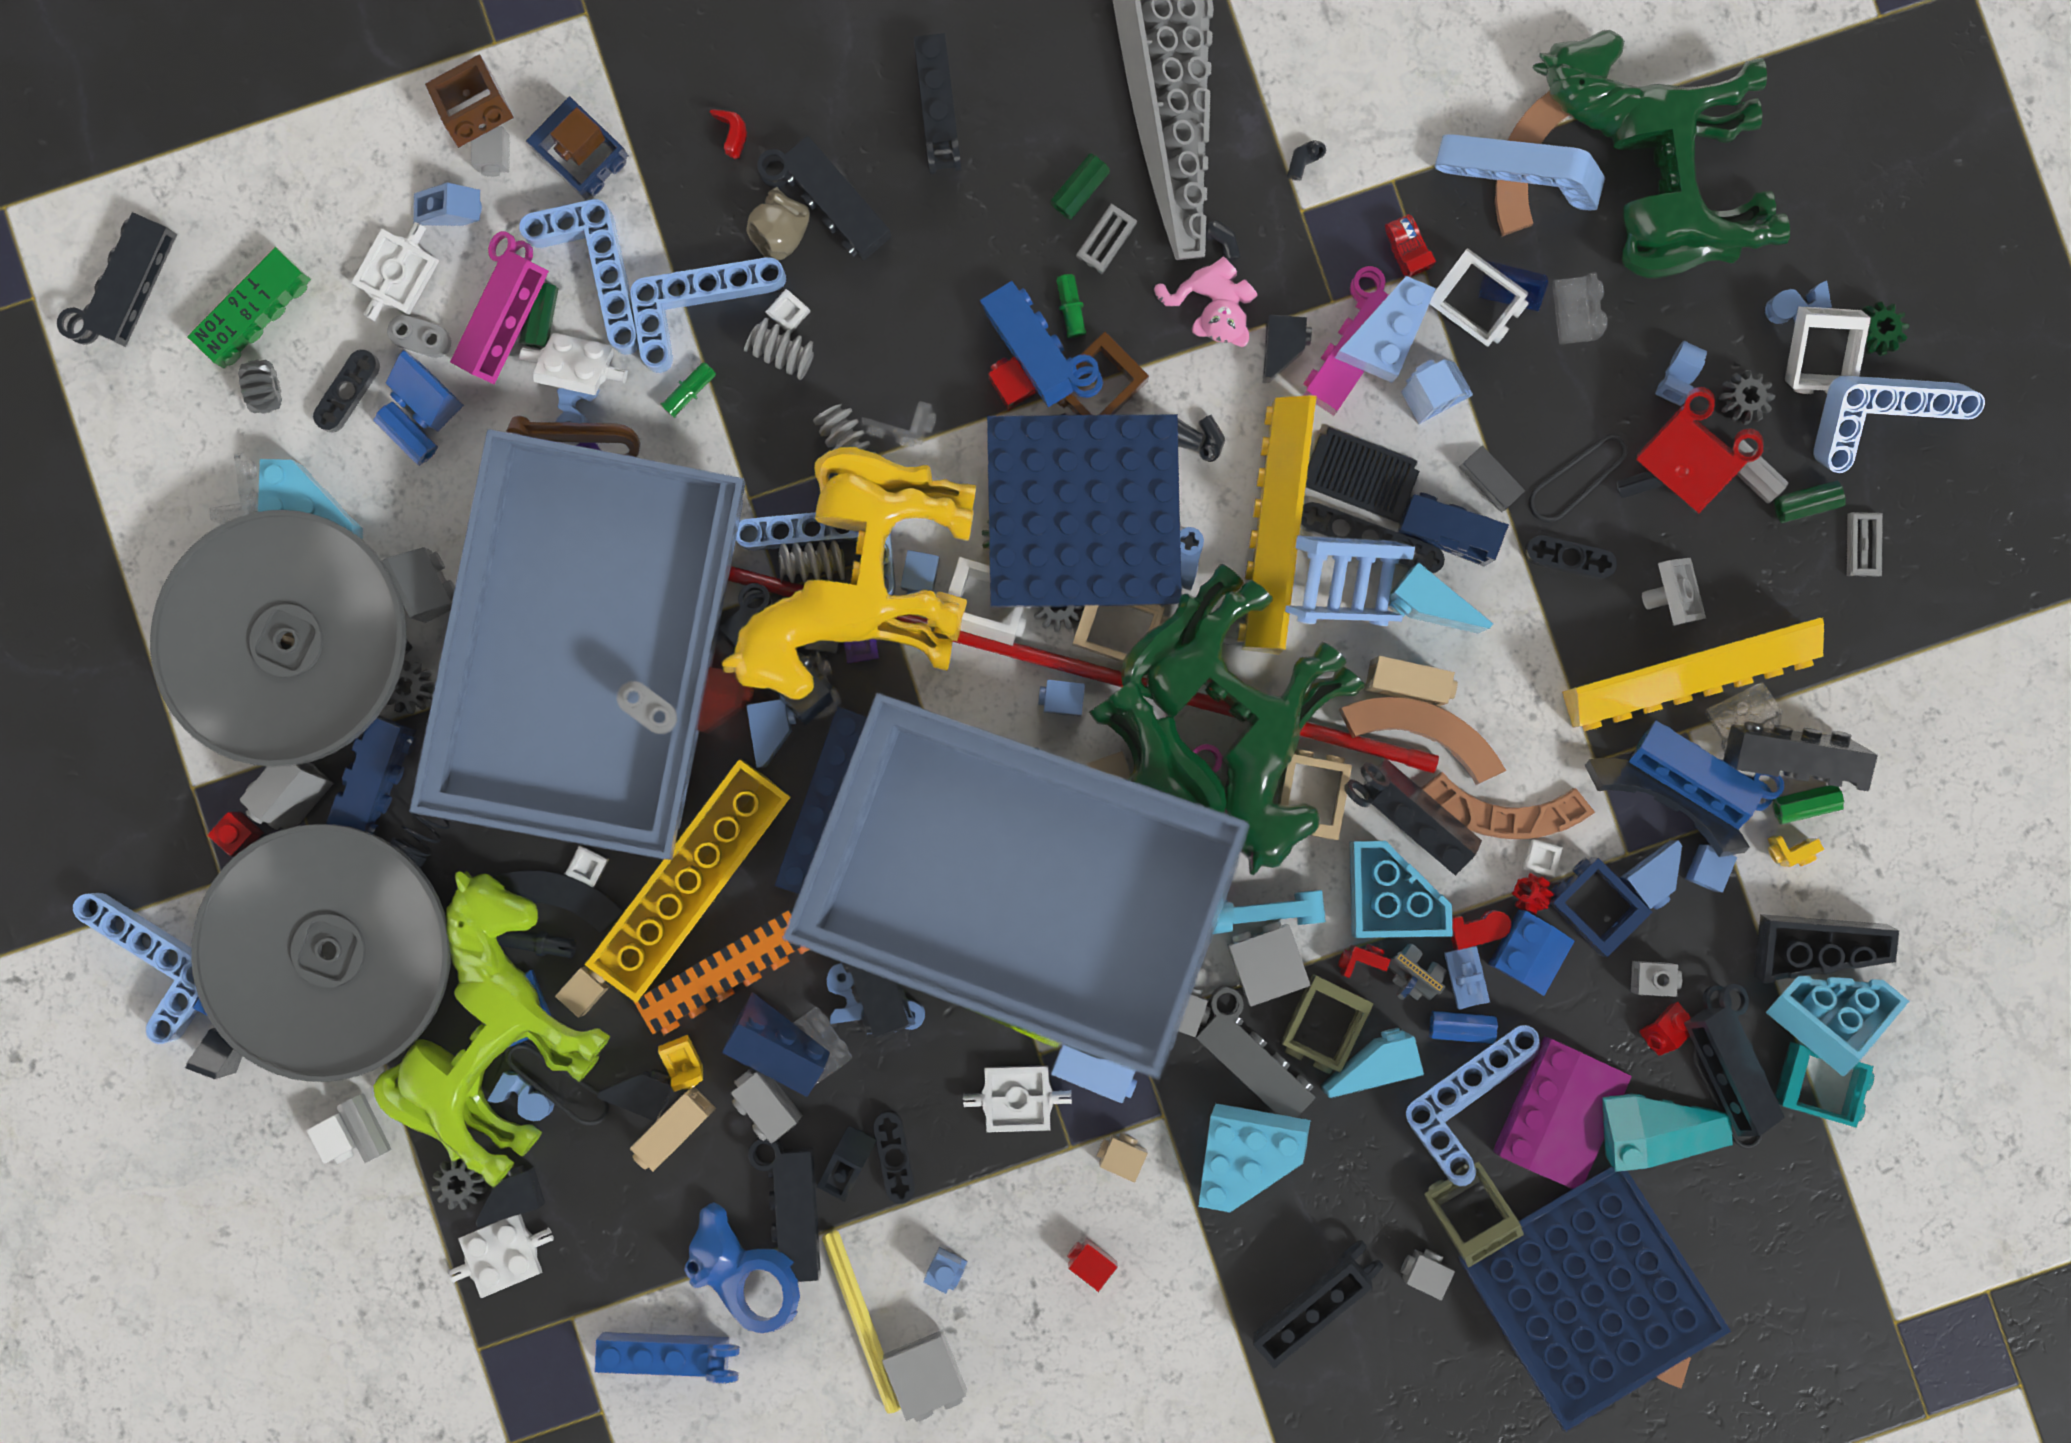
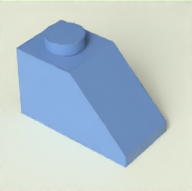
M447 182L414 193L413 224L417 222L419 225L464 226L480 221L482 203L480 201L479 189Z
M781 700L746 705L757 768H766L791 734V724H796V716Z
M1669 840L1620 877L1623 883L1649 909L1653 907L1657 910L1671 900L1669 895L1676 890L1682 845L1678 840Z

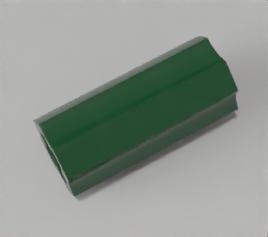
M1089 153L1050 200V204L1065 218L1071 220L1108 176L1110 168L1096 155Z
M543 283L522 326L519 339L521 345L541 350L547 345L559 290L555 285Z
M1837 480L1777 496L1774 498V508L1778 520L1781 523L1845 506L1846 497L1843 486Z

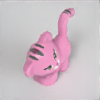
M1222 257L1210 266L1195 271L1189 279L1179 286L1175 294H1170L1164 284L1159 283L1155 285L1154 292L1156 297L1165 306H1180L1192 291L1212 299V302L1204 309L1202 316L1197 318L1192 326V333L1196 336H1208L1217 342L1232 343L1240 347H1244L1249 342V332L1246 328L1247 315L1239 307L1238 303L1239 301L1244 304L1250 303L1258 295L1245 279L1237 284L1232 281L1237 276V271L1225 257Z

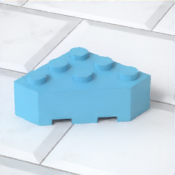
M260 459L258 512L292 510L314 514L341 525L363 540V528L349 516L303 465L293 460Z
M1349 841L1351 936L1355 938L1453 936L1452 904L1428 883L1411 864L1403 859L1387 841Z
M1798 976L1766 1013L1844 1077L1864 1057L1910 1001L1884 980L1871 979L1869 982H1854L1853 978L1829 977L1827 980H1812L1811 976Z
M1215 1104L1210 1119L1198 1207L1232 1212L1303 1164L1311 1120Z

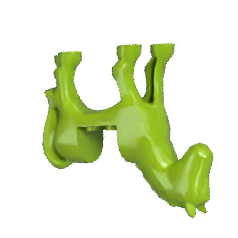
M459 871L455 875L458 889L453 896L451 904L446 909V929L450 944V954L453 965L458 972L459 980L454 994L458 1001L485 1025L481 1024L470 1037L473 1043L467 1051L462 1049L456 1056L433 1042L418 1039L408 1050L400 1064L387 1069L377 1077L373 1086L374 1097L379 1107L390 1118L413 1130L425 1133L439 1140L447 1149L451 1161H457L461 1158L467 1168L481 1174L486 1183L495 1187L506 1176L514 1162L505 1155L489 1154L475 1142L466 1126L486 1134L501 1149L511 1147L522 1157L535 1144L542 1132L530 1124L519 1125L501 1118L490 1107L481 1087L486 1068L511 1044L527 1037L538 1047L546 1065L552 1071H567L574 1079L580 1082L598 1061L599 1056L597 1055L606 1045L610 1036L598 1028L582 1032L571 1029L547 1014L541 1008L538 994L525 973L514 966L500 947L497 936L508 931H526L536 925L538 921L536 904L531 899L505 890L489 874H479L472 877L467 871L465 874Z

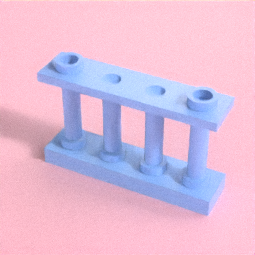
M1297 536L1296 549L1308 552L1307 557L1310 558L1303 606L1286 605L1285 612L1296 615L1297 621L1307 624H1316L1317 619L1367 620L1371 624L1388 626L1389 621L1402 622L1403 615L1388 611L1387 609L1395 564H1399V559H1413L1415 547L1387 540ZM1327 555H1332V559H1335L1328 603L1327 607L1316 606L1323 560H1327ZM1353 556L1356 557L1359 564L1351 608L1340 607L1347 563L1351 561ZM1376 558H1380L1383 564L1375 608H1364L1371 564L1375 563Z

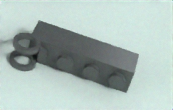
M1218 987L1212 992L1209 1000L1214 1014L1207 1021L1206 1025L1198 1030L1196 1038L1278 1115L1298 1118L1316 1098L1310 1092L1313 1086L1301 1074L1296 1078L1286 1070L1290 1064L1277 1052L1271 1056L1263 1048L1267 1043L1254 1030L1248 1034L1240 1027L1244 1022L1239 1017L1244 1005L1242 996L1232 987ZM1224 993H1231L1236 998L1235 1008L1228 1013L1218 1011L1216 1005L1217 999Z

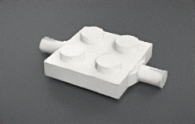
M414 222L407 238L394 236L381 229L351 282L372 298L365 313H363L364 316L376 321L383 305L394 307L410 315L439 263L437 258L424 252L418 245L427 228Z
M552 333L547 345L541 351L522 347L520 351V360L537 363L533 372V382L596 395L599 386L605 380L610 379L625 383L628 375L627 370L610 367L613 357V346Z
M1048 1065L985 1067V1086L982 1094H963V1100H976L964 1101V1107L983 1106L986 1115L987 1132L1050 1130V1112L1053 1104H1072L1071 1090L1052 1091L1048 1077Z
M520 1214L458 1238L465 1255V1264L448 1270L449 1276L461 1271V1274L451 1277L450 1280L452 1283H455L460 1279L470 1276L475 1282L480 1298H484L543 1273L537 1258V1247L553 1241V1235L541 1239V1237L552 1232L550 1228H547L532 1235L525 1227Z

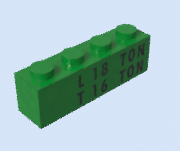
M275 247L187 338L213 363L225 369L227 365L231 366L239 360L242 355L241 351L249 343L256 342L263 335V329L271 321L279 319L284 314L285 306L293 298H299L304 294L308 287L307 284L311 279L286 254Z

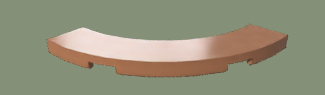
M1548 91L1525 112L1512 130L1508 141L1541 144L1552 129L1571 115L1562 110L1559 103L1552 99L1550 91ZM1496 180L1495 208L1502 236L1532 226L1533 220L1528 201V183Z
M1384 697L1355 702L1339 709L1352 738L1374 731L1404 730L1440 743L1450 750L1451 754L1464 766L1475 785L1506 771L1497 754L1476 730L1454 714L1435 705L1407 698Z
M1440 772L1421 787L1472 832L1501 839H1531L1551 835L1569 829L1595 813L1576 788H1572L1562 796L1540 805L1512 808L1492 805L1472 797L1456 786L1443 772Z

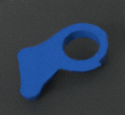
M714 1202L705 1206L699 1213V1227L689 1246V1259L684 1268L688 1278L691 1279L689 1283L692 1287L711 1286L740 1325L749 1331L757 1333L779 1330L791 1322L798 1313L797 1307L800 1299L798 1280L790 1268L794 1262L785 1254L774 1249L745 1251L727 1222L725 1209ZM760 1269L771 1273L782 1287V1307L774 1317L766 1318L757 1315L745 1301V1280L754 1270Z

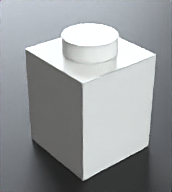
M340 1113L306 1130L324 1164L335 1160L338 1165L354 1156L352 1149L356 1148V1145Z

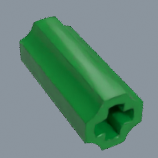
M1825 785L1779 796L1773 799L1772 807L1779 824L1782 825L1844 810L1845 801L1843 793L1838 786Z

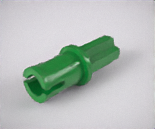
M1073 274L1061 275L1057 277L1061 300L1059 311H1063L1066 335L1068 338L1084 336L1087 334L1081 311L1084 305L1083 302L1079 301L1075 276Z
M701 363L683 382L681 380L678 382L680 385L660 405L673 418H676L677 414L693 398L695 400L698 399L696 395L715 377V371L707 363Z

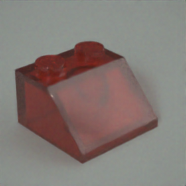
M709 667L697 730L710 733L744 710L746 703H752L755 687L743 686L738 681L735 673H725L722 669Z

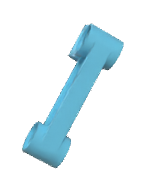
M1315 890L1294 893V901L1233 907V903L1225 900L1213 934L1232 932L1233 924L1287 918H1297V925L1326 922L1323 891Z

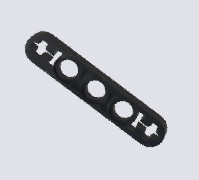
M1309 502L1303 505L1301 528L1307 532L1321 537L1362 539V534L1365 531L1373 530L1378 534L1379 540L1403 541L1407 545L1417 546L1420 548L1417 554L1427 556L1430 552L1433 553V559L1437 561V565L1426 568L1432 574L1441 570L1444 565V554L1436 546L1316 502ZM1311 509H1314L1318 518L1325 520L1327 514L1332 515L1327 523L1326 531H1323L1321 527L1324 523L1314 521L1312 525H1309L1303 513H1309ZM1338 519L1347 521L1350 527L1349 533L1342 537L1336 535L1332 529L1334 521ZM1416 558L1413 564L1409 562L1410 559H1399V564H1397L1410 569L1418 563L1425 567L1426 562Z

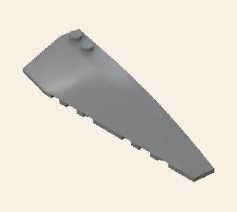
M1113 0L1124 67L1140 141L1175 259L1183 260L1205 257L1206 216L1203 215V202L1207 200V188L1204 187V171L1208 170L1205 143L1209 142L1210 90L1207 89V77L1211 75V63L1208 62V47L1212 45L1209 19L1213 17L1212 0Z

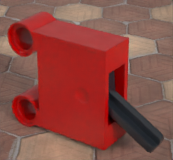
M1705 387L1694 388L1687 394L1685 404L1638 453L1636 460L1649 471L1618 480V492L1621 498H1626L1667 485L1694 510L1700 513L1748 462L1755 461L1761 456L1763 452V438L1754 429H1743L1734 438L1733 450L1730 449L1698 421L1704 420L1712 414L1715 404L1713 393ZM1697 396H1703L1709 401V406L1705 410L1697 411L1692 408L1691 400ZM1752 438L1757 442L1758 446L1752 452H1744L1740 449L1739 443L1743 439Z

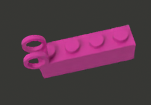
M500 231L495 234L489 243L488 255L493 261L497 262V265L450 360V363L492 384H495L549 273L548 270L531 262L533 259V248L529 243L522 240L515 241L514 236L506 231ZM507 238L508 245L506 251L501 256H497L496 248L498 243L502 239ZM522 247L525 248L524 258L516 254Z
M1373 266L1361 268L1350 285V293L1353 299L1358 302L1355 307L1360 311L1354 320L1349 317L1346 319L1338 331L1342 335L1336 346L1332 343L1329 344L1320 358L1325 363L1319 372L1312 369L1303 383L1307 387L1303 396H1317L1316 405L1333 416L1364 373L1363 370L1340 361L1335 356L1389 296V294L1383 291L1385 287L1384 274ZM1362 278L1371 279L1376 285V291L1372 293L1363 291L1359 286V280Z

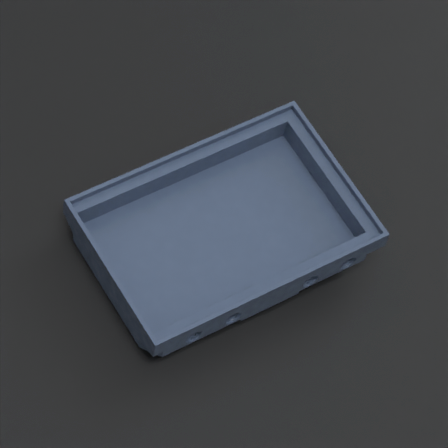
M487 429L410 812L672 860L678 829L681 825L744 502L743 494L746 484L744 478ZM631 681L640 682L674 707L677 713L675 727L666 734H656L647 729L620 708L617 702L619 689L625 683ZM631 692L628 695L629 703L635 704L638 702L639 694ZM658 711L654 715L656 723H662L666 719L663 711Z
M877 693L783 939L1159 1079L1168 1054L1175 1042L1236 872L1249 825L1248 822Z

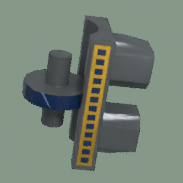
M1411 943L1389 958L1391 961L1388 969L1396 974L1392 982L1400 987L1396 996L1403 1000L1409 994L1418 1000L1423 995L1428 1000H1431L1436 994L1440 995L1444 990L1445 986L1442 982L1447 970L1435 962L1430 963L1423 970L1417 965L1423 953Z

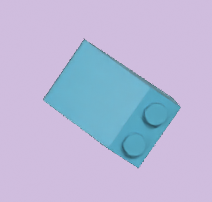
M1420 563L1410 568L1390 592L1389 602L1391 603L1389 608L1393 612L1403 615V617L1406 615L1411 619L1477 634L1490 629L1493 625L1490 620Z
M1400 1028L1382 1031V1037L1373 1039L1346 1062L1341 1073L1336 1071L1321 1084L1322 1091L1329 1098L1424 1075L1415 1037L1405 1031H1400Z

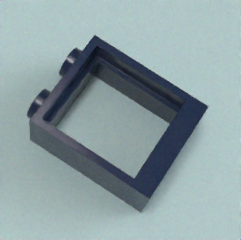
M570 96L526 140L532 150L585 200L590 195L592 197L597 195L603 189L604 181L612 173L617 174L623 169L629 156L624 147ZM576 107L600 127L605 138L603 143L613 151L582 184L547 152L555 144L550 133Z
M1585 857L1574 866L1572 871L1575 874L1567 882L1561 880L1551 889L1554 896L1551 897L1550 905L1599 955L1608 957L1652 911L1599 858L1591 857L1588 860ZM1596 871L1631 906L1600 938L1565 903Z

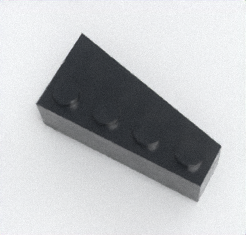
M1745 721L1744 726L1731 724L1723 760L1734 769L1777 777L1780 771H1783V775L1796 780L1809 782V778L1812 776L1814 779L1827 782L1828 785L1842 787L1843 781H1846L1856 786L1857 790L1869 792L1878 754L1852 740L1851 734L1842 731H1832L1831 735H1827L1813 728H1803V731L1799 732L1793 731V728L1785 725L1775 724L1773 729L1764 728V725L1756 722Z
M1760 914L1754 977L1766 984L1781 979H1796L1798 976L1817 973L1827 974L1847 968L1857 969L1896 962L1899 930L1882 923Z

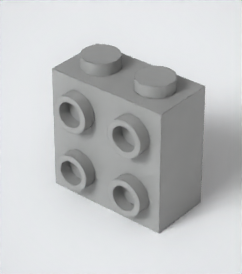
M309 762L293 766H267L257 780L249 784L245 794L239 800L248 808L246 814L255 822L262 824L264 821L276 830L280 827L289 829L297 827L334 783L314 764Z
M1280 920L1262 926L1264 932L1251 935L1250 931L1237 934L1232 937L1233 942L1227 944L1247 1004L1250 1007L1311 986L1290 925H1281Z
M753 1068L749 1069L734 1082L737 1088L731 1093L734 1096L732 1103L743 1116L746 1113L755 1123L752 1125L753 1130L763 1141L768 1139L772 1144L803 1116L774 1079Z
M943 1330L884 1354L882 1362L906 1421L913 1418L916 1422L924 1420L933 1415L932 1410L942 1406L945 1409L953 1408L963 1402L962 1398L966 1397L967 1388Z

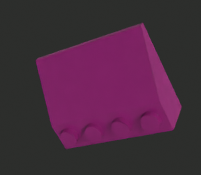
M1544 1036L1540 1044V1051L1533 1059L1493 1152L1521 1167L1575 1189L1585 1183L1604 1140L1602 1097L1624 1095L1632 1076Z

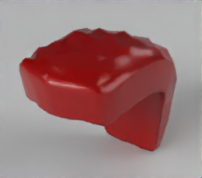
M710 110L714 118L730 125L728 137L724 144L725 154L733 159L740 158L746 142V123L735 112Z

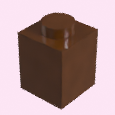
M577 107L550 133L556 144L553 147L556 153L566 162L571 159L578 166L605 141L600 127Z

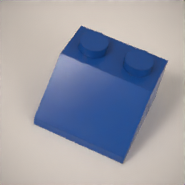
M405 350L399 354L386 381V384L393 390L389 395L401 407L404 408L408 405L415 412L412 418L425 430L430 426L438 432L464 404L421 362Z
M1518 910L1511 922L1510 932L1502 938L1488 965L1544 996L1575 941L1531 913Z

